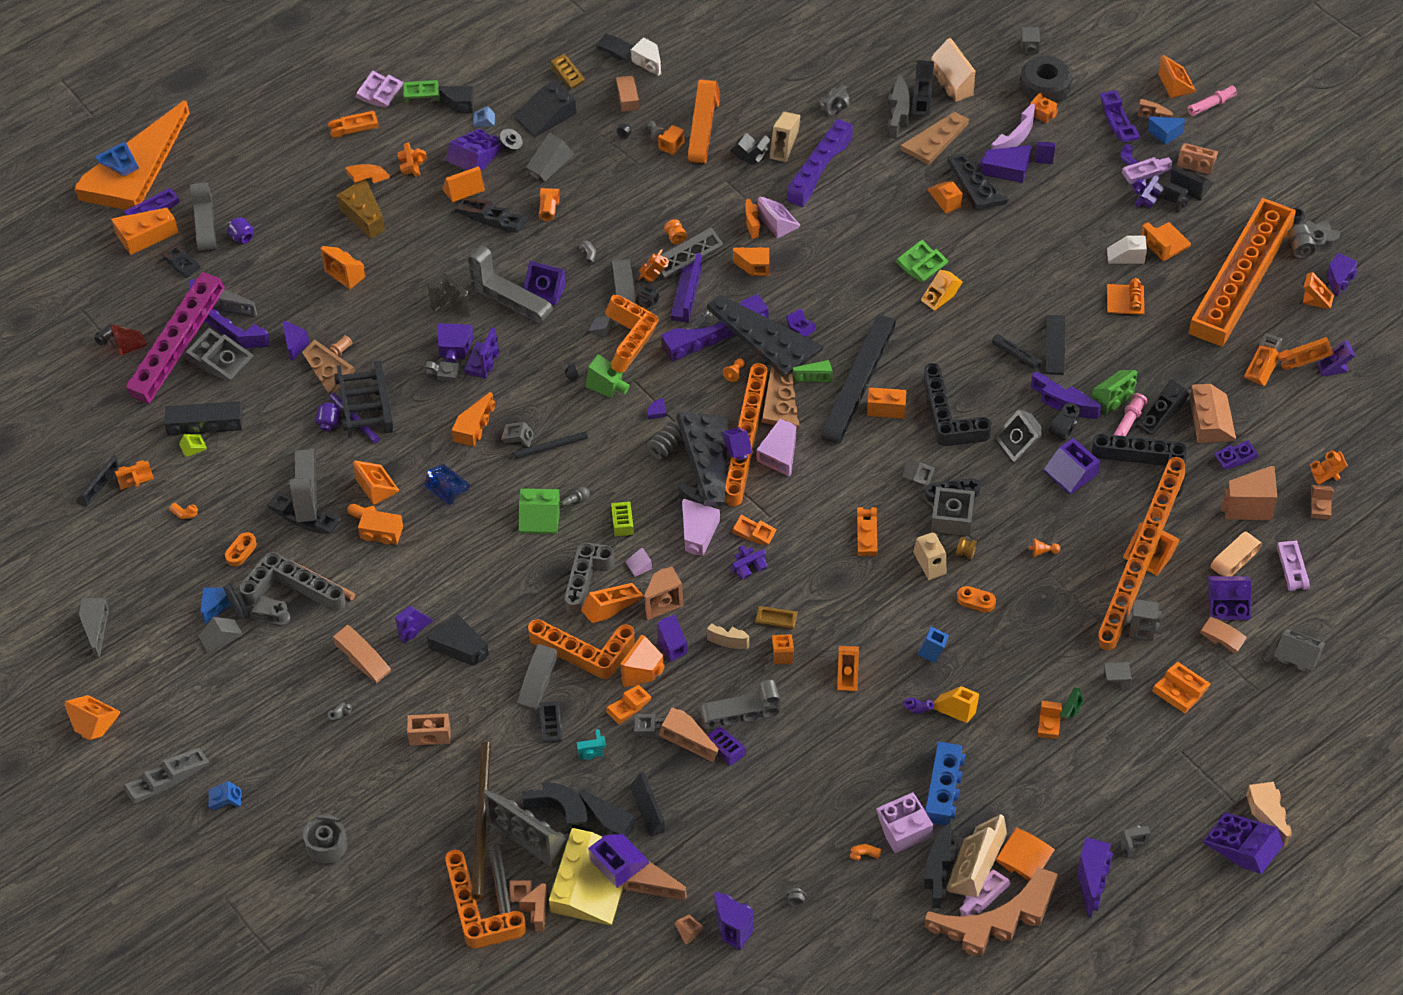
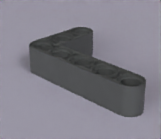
M480 245L468 257L471 286L477 292L536 323H542L553 311L552 305L545 299L494 274L492 254L487 247Z
M315 449L295 450V479H290V489L297 523L317 521Z
M274 552L266 554L239 587L242 600L246 605H254L257 598L263 596L275 581L292 588L331 610L339 611L346 605L344 591L340 586Z

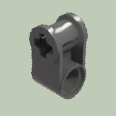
M264 596L257 598L250 613V616L256 621L277 626H285L291 619L285 602L269 599Z

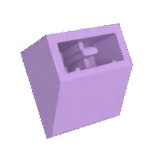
M910 793L876 809L885 837L895 853L932 838L933 824L914 793Z

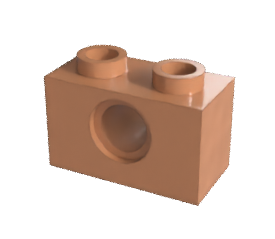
M449 714L408 715L407 734L410 746L450 744L451 726Z

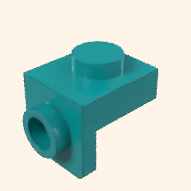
M599 729L595 730L596 740L577 742L579 760H590L603 756L602 748H606L605 736H600Z

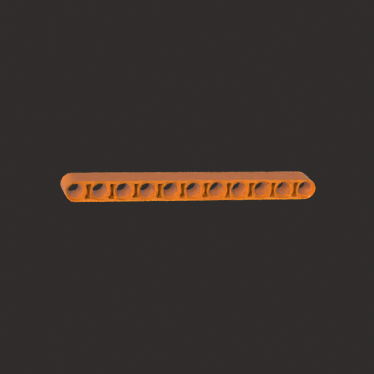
M1174 457L1167 463L1098 635L1099 645L1104 650H1112L1118 643L1185 477V462L1179 457ZM1173 468H1180L1181 470H1179V471H1174V470H1172V469H1173ZM1172 484L1174 486L1167 488L1165 485ZM1160 501H1166L1167 503H1166V504H1159L1158 502H1160ZM1158 517L1160 520L1153 521L1152 518ZM1152 534L1153 537L1146 538L1145 535ZM1145 551L1147 554L1140 555L1138 552ZM1139 568L1140 571L1133 572L1131 571V569ZM1132 585L1133 588L1126 589L1124 588V586ZM1125 602L1126 605L1118 606L1117 603ZM1112 619L1119 620V622L1116 624H1113L1110 621ZM1106 636H1110L1113 638L1110 641L1103 640V638Z

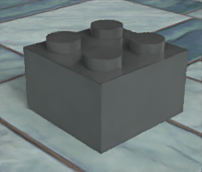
M936 487L931 532L970 536L975 491Z

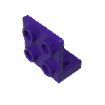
M495 328L490 329L485 343L476 342L464 369L465 374L486 379L488 373L492 371L493 361L499 355V347H497L498 336L496 335Z

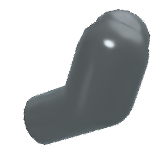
M583 241L580 243L579 248L580 250L582 249V252L587 253L585 263L592 265L597 251L590 241Z

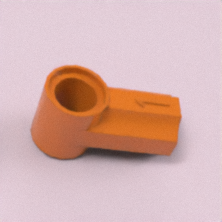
M541 188L539 218L543 221L550 222V220L554 219L556 205L559 204V189Z

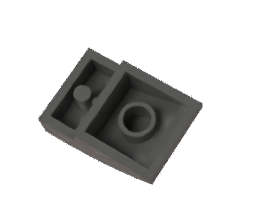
M208 328L186 351L185 359L213 376L231 381L253 358V354L226 335L220 336Z

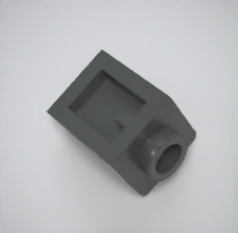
M525 422L506 424L501 440L505 444L521 441L525 447H530L534 433Z

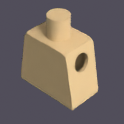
M932 532L918 537L913 553L928 580L947 574L946 552L937 535Z

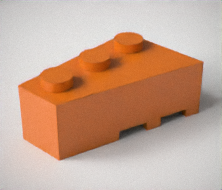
M168 208L111 219L115 234L130 255L178 233L175 218Z

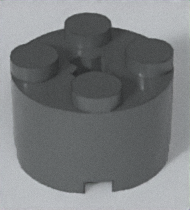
M317 816V819L312 822L309 821L303 830L306 851L309 858L318 863H337L341 860L348 846L344 826L335 816Z

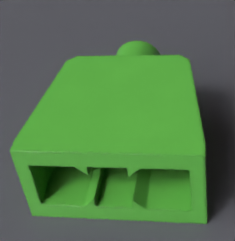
M597 355L588 368L585 387L608 397H612L616 391L626 394L630 385L622 381L623 372L615 371L610 365L611 362Z

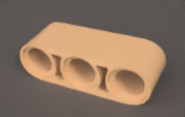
M1248 532L1242 533L1214 559L1211 569L1221 576H1233L1260 550L1262 543Z

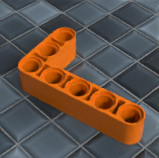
M699 79L688 150V162L706 164L714 107L718 108L720 102V91L717 81Z
M613 295L605 310V314L631 329V331L617 348L610 365L617 372H625L652 336L658 323V317L622 296Z
M533 620L528 625L529 640L532 644L536 646L540 644L557 649V656L602 679H608L615 673L635 644L634 629L627 624L617 628L602 650L542 620Z
M460 850L449 851L446 855V865L467 946L476 949L522 937L526 932L525 918L521 912L512 911L480 919L476 900L471 897L472 884L464 854ZM464 897H468V898H469V899H467V900H461V899L464 898ZM514 923L520 924L518 926H512V924ZM494 928H498V929H499L498 931H495V932L491 931V930L494 929ZM472 934H479L476 937H471Z

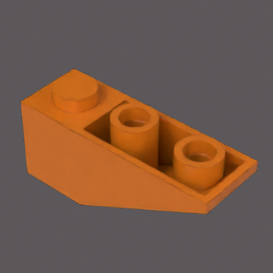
M489 392L458 416L452 428L453 442L475 447L477 440H480L482 437L483 427L488 424L490 412L494 411L495 401H493V393Z

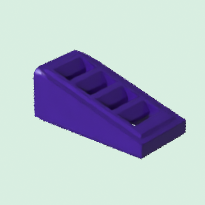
M719 726L707 735L718 748L717 753L729 766L746 755V748L722 727ZM718 734L721 735V736H720L719 738H717L716 740H713V738H714L715 736H717ZM725 739L720 745L718 744L721 740Z

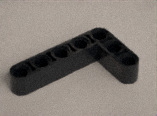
M936 363L927 364L924 367V386L938 444L951 446L989 440L992 423L988 418L952 419L941 368Z
M1097 434L1093 438L1091 451L1096 458L1167 466L1170 459L1179 457L1185 462L1186 471L1187 447L1181 442L1111 434ZM1173 468L1172 470H1174V471H1179V470H1181V469H1180V468ZM1185 477L1176 497H1179L1183 492ZM1172 484L1166 485L1167 488H1171L1174 486Z

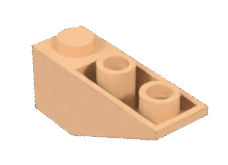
M1274 782L1249 785L1247 799L1251 813L1261 823L1277 827L1284 844L1283 846H1287L1292 833L1290 826L1285 821V808L1280 805L1281 796L1279 789L1275 788Z

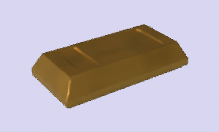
M759 606L755 623L794 629L798 612Z

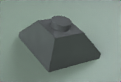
M1018 410L994 437L1012 461L1016 463L1041 437V425L1031 413Z

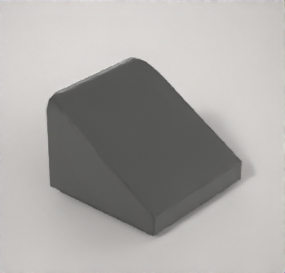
M608 316L595 317L589 333L606 337L612 326V319Z

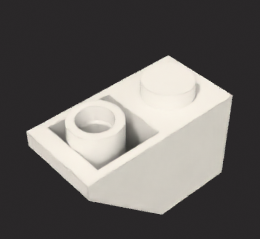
M643 38L631 49L632 62L659 76L661 74V65L657 44Z

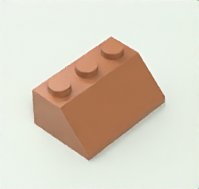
M1212 384L1192 385L1189 400L1198 443L1236 441L1227 394Z

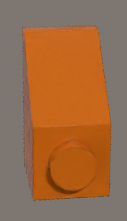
M942 182L928 188L929 193L945 214L961 208L962 192L954 182Z
M839 646L837 690L857 691L859 647Z

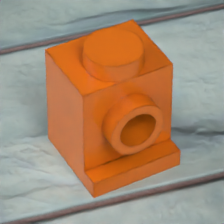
M1041 93L1030 103V105H1035L1034 117L1045 123H1048L1051 118H1055L1057 115V103L1043 97Z
M674 125L666 130L663 136H658V148L671 155H674L684 143V130Z

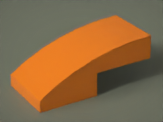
M741 515L732 533L749 541L768 546L777 529L761 520L759 523H756Z
M638 684L624 692L622 699L609 705L606 712L620 725L641 710L652 697Z

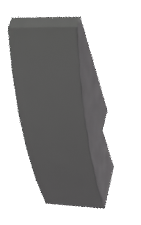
M540 644L537 645L524 678L517 705L537 710L551 679L552 669L558 659L557 649Z

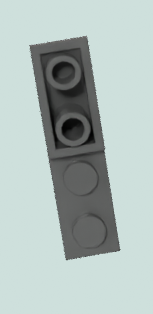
M898 75L896 82L893 81V94H889L888 104H891V117L893 118L892 120L889 119L887 129L890 130V137L897 138L900 126L907 127L909 120V92L901 75Z

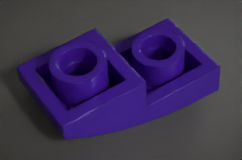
M1249 440L1234 448L1229 445L1216 452L1214 456L1224 469H1229L1258 458V453Z

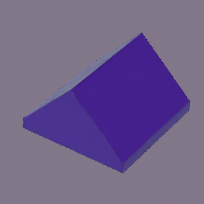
M529 261L523 289L545 299L550 304L557 305L566 287L564 269Z

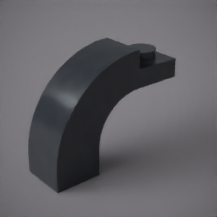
M917 60L913 115L930 116L934 61Z
M545 782L542 783L543 790L531 789L522 792L524 809L555 808L565 816L568 834L571 833L572 828L588 831L585 805L581 798L570 788L557 783Z

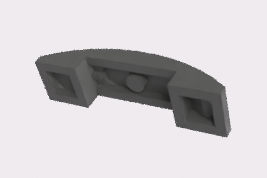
M630 259L612 261L616 295L635 303Z

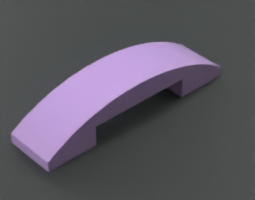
M1031 104L1022 113L1021 124L1008 137L1001 134L992 143L991 150L1017 147L1024 141L1033 125L1034 104Z

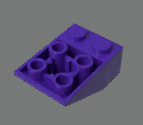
M476 129L449 142L446 161L465 170L479 166L480 171H482L504 146L501 144L498 136L489 135L482 129Z
M1226 812L1203 840L1204 844L1242 868L1260 874L1263 873L1284 845L1277 827Z
M1086 837L1077 877L1088 917L1092 918L1093 911H1098L1100 905V898L1105 888L1113 853L1109 852L1111 844Z

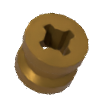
M961 537L956 556L964 555L967 559H972L977 541H968L966 538Z

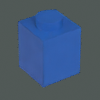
M930 627L917 655L936 663L949 635Z

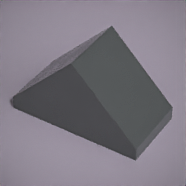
M213 617L198 637L208 653L242 637L243 634L234 619Z

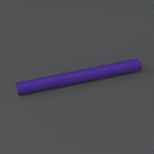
M332 393L330 399L343 411L341 398L336 393ZM349 412L351 420H360L354 412ZM368 426L358 427L373 443L379 441V437Z

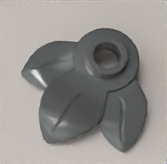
M1328 220L1318 224L1307 221L1305 224L1309 226L1316 246H1321L1326 242H1334L1341 234V231L1331 230Z

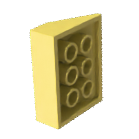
M572 828L549 898L551 913L612 926L624 884L616 888L590 861L588 848L601 839V836Z

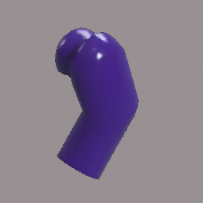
M1126 144L1120 153L1122 162L1128 166L1138 163V161L1131 157L1133 147Z
M909 697L903 701V706L915 714H921L933 709L934 703L932 700L921 702L916 698Z

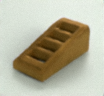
M565 54L551 61L552 71L571 89L585 82L584 77Z

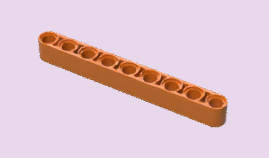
M761 363L754 364L750 369L738 427L748 432L752 452L767 385V368ZM752 453L747 454V458L740 460L731 457L725 485V501L729 506H738L743 500Z

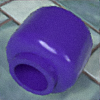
M241 217L232 219L229 222L227 233L236 243L246 244L252 240L254 229L245 218Z
M325 402L324 405H320L317 409L316 424L323 431H331V429L337 428L341 418V410L338 409V405Z

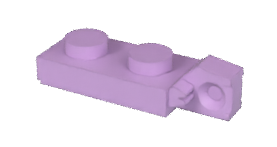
M1154 157L1123 167L1122 173L1128 183L1133 184L1135 180H1146L1155 175L1158 176L1165 173V171L1171 169L1172 161L1169 157L1161 160Z
M992 870L988 874L978 898L966 895V899L963 902L964 905L960 908L961 917L973 916L975 913L979 914L1010 885V880Z

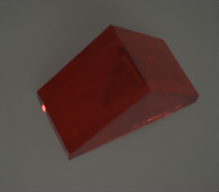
M114 324L110 326L120 355L147 345L141 331Z

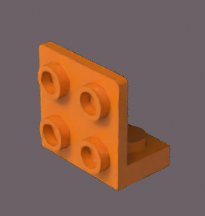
M1149 222L1142 226L1141 236H1145L1146 245L1163 262L1191 246V243L1169 222L1158 228L1153 227Z

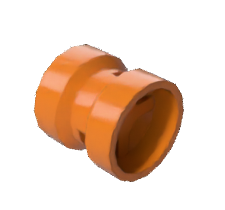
M673 219L665 224L664 231L669 236L672 244H680L687 238V233L682 228L679 220Z

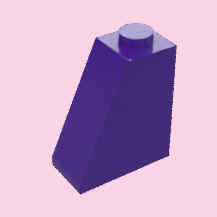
M1026 145L986 150L985 157H981L979 167H982V174L1023 183L1031 157L1032 146Z

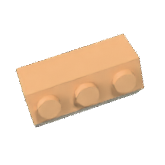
M949 38L935 52L931 61H934L933 74L938 78L940 85L944 86L948 96H951L957 102L973 96L975 70L953 40Z

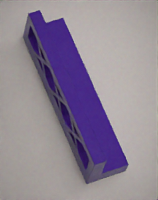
M696 253L694 263L682 269L671 313L672 321L689 323L702 271V254Z

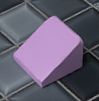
M643 548L626 560V564L634 577L652 569L651 560Z

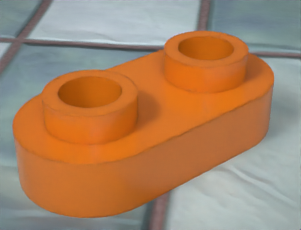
M245 532L240 534L227 549L225 558L230 566H240L256 548V538L252 533Z
M964 586L958 590L957 601L960 605L985 613L994 610L996 598L992 593L969 586Z

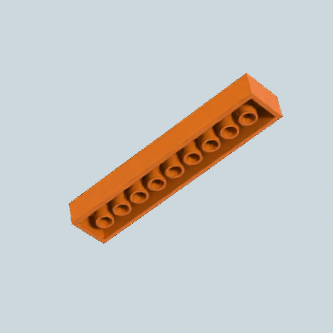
M1264 198L1261 199L1191 319L1189 334L1221 347L1224 346L1287 236V232L1291 229L1296 210Z

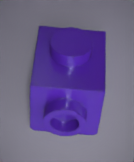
M798 309L786 316L789 329L805 337L816 330L815 324L805 319L802 309Z

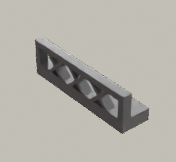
M712 227L662 254V257L668 259V265L672 264V269L667 272L663 270L660 274L665 279L694 263L696 254L691 252L702 248L700 254H702L703 258L723 247L722 241ZM713 239L716 242L714 246L705 245ZM683 256H687V260L685 262L676 261L682 258Z

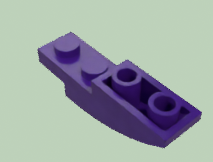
M1037 371L1032 375L1031 388L1042 394L1041 402L1061 411L1065 404L1074 403L1079 407L1078 417L1093 419L1100 417L1101 404L1083 394L1082 391L1072 386L1065 390L1061 385L1054 383L1047 376Z

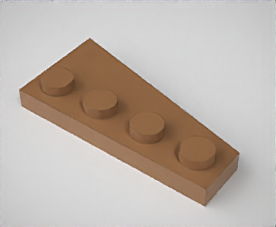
M953 112L903 143L900 150L930 165L969 124V119Z
M771 366L762 423L776 425L779 419L792 423L796 426V430H798L799 420L797 419L798 412L795 405L792 373L784 378Z

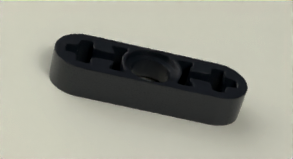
M974 478L931 483L926 487L925 497L929 502L934 503L935 495H933L932 491L936 493V487L956 488L958 490H962L963 487V490L975 491L974 497H977L980 494L981 484Z

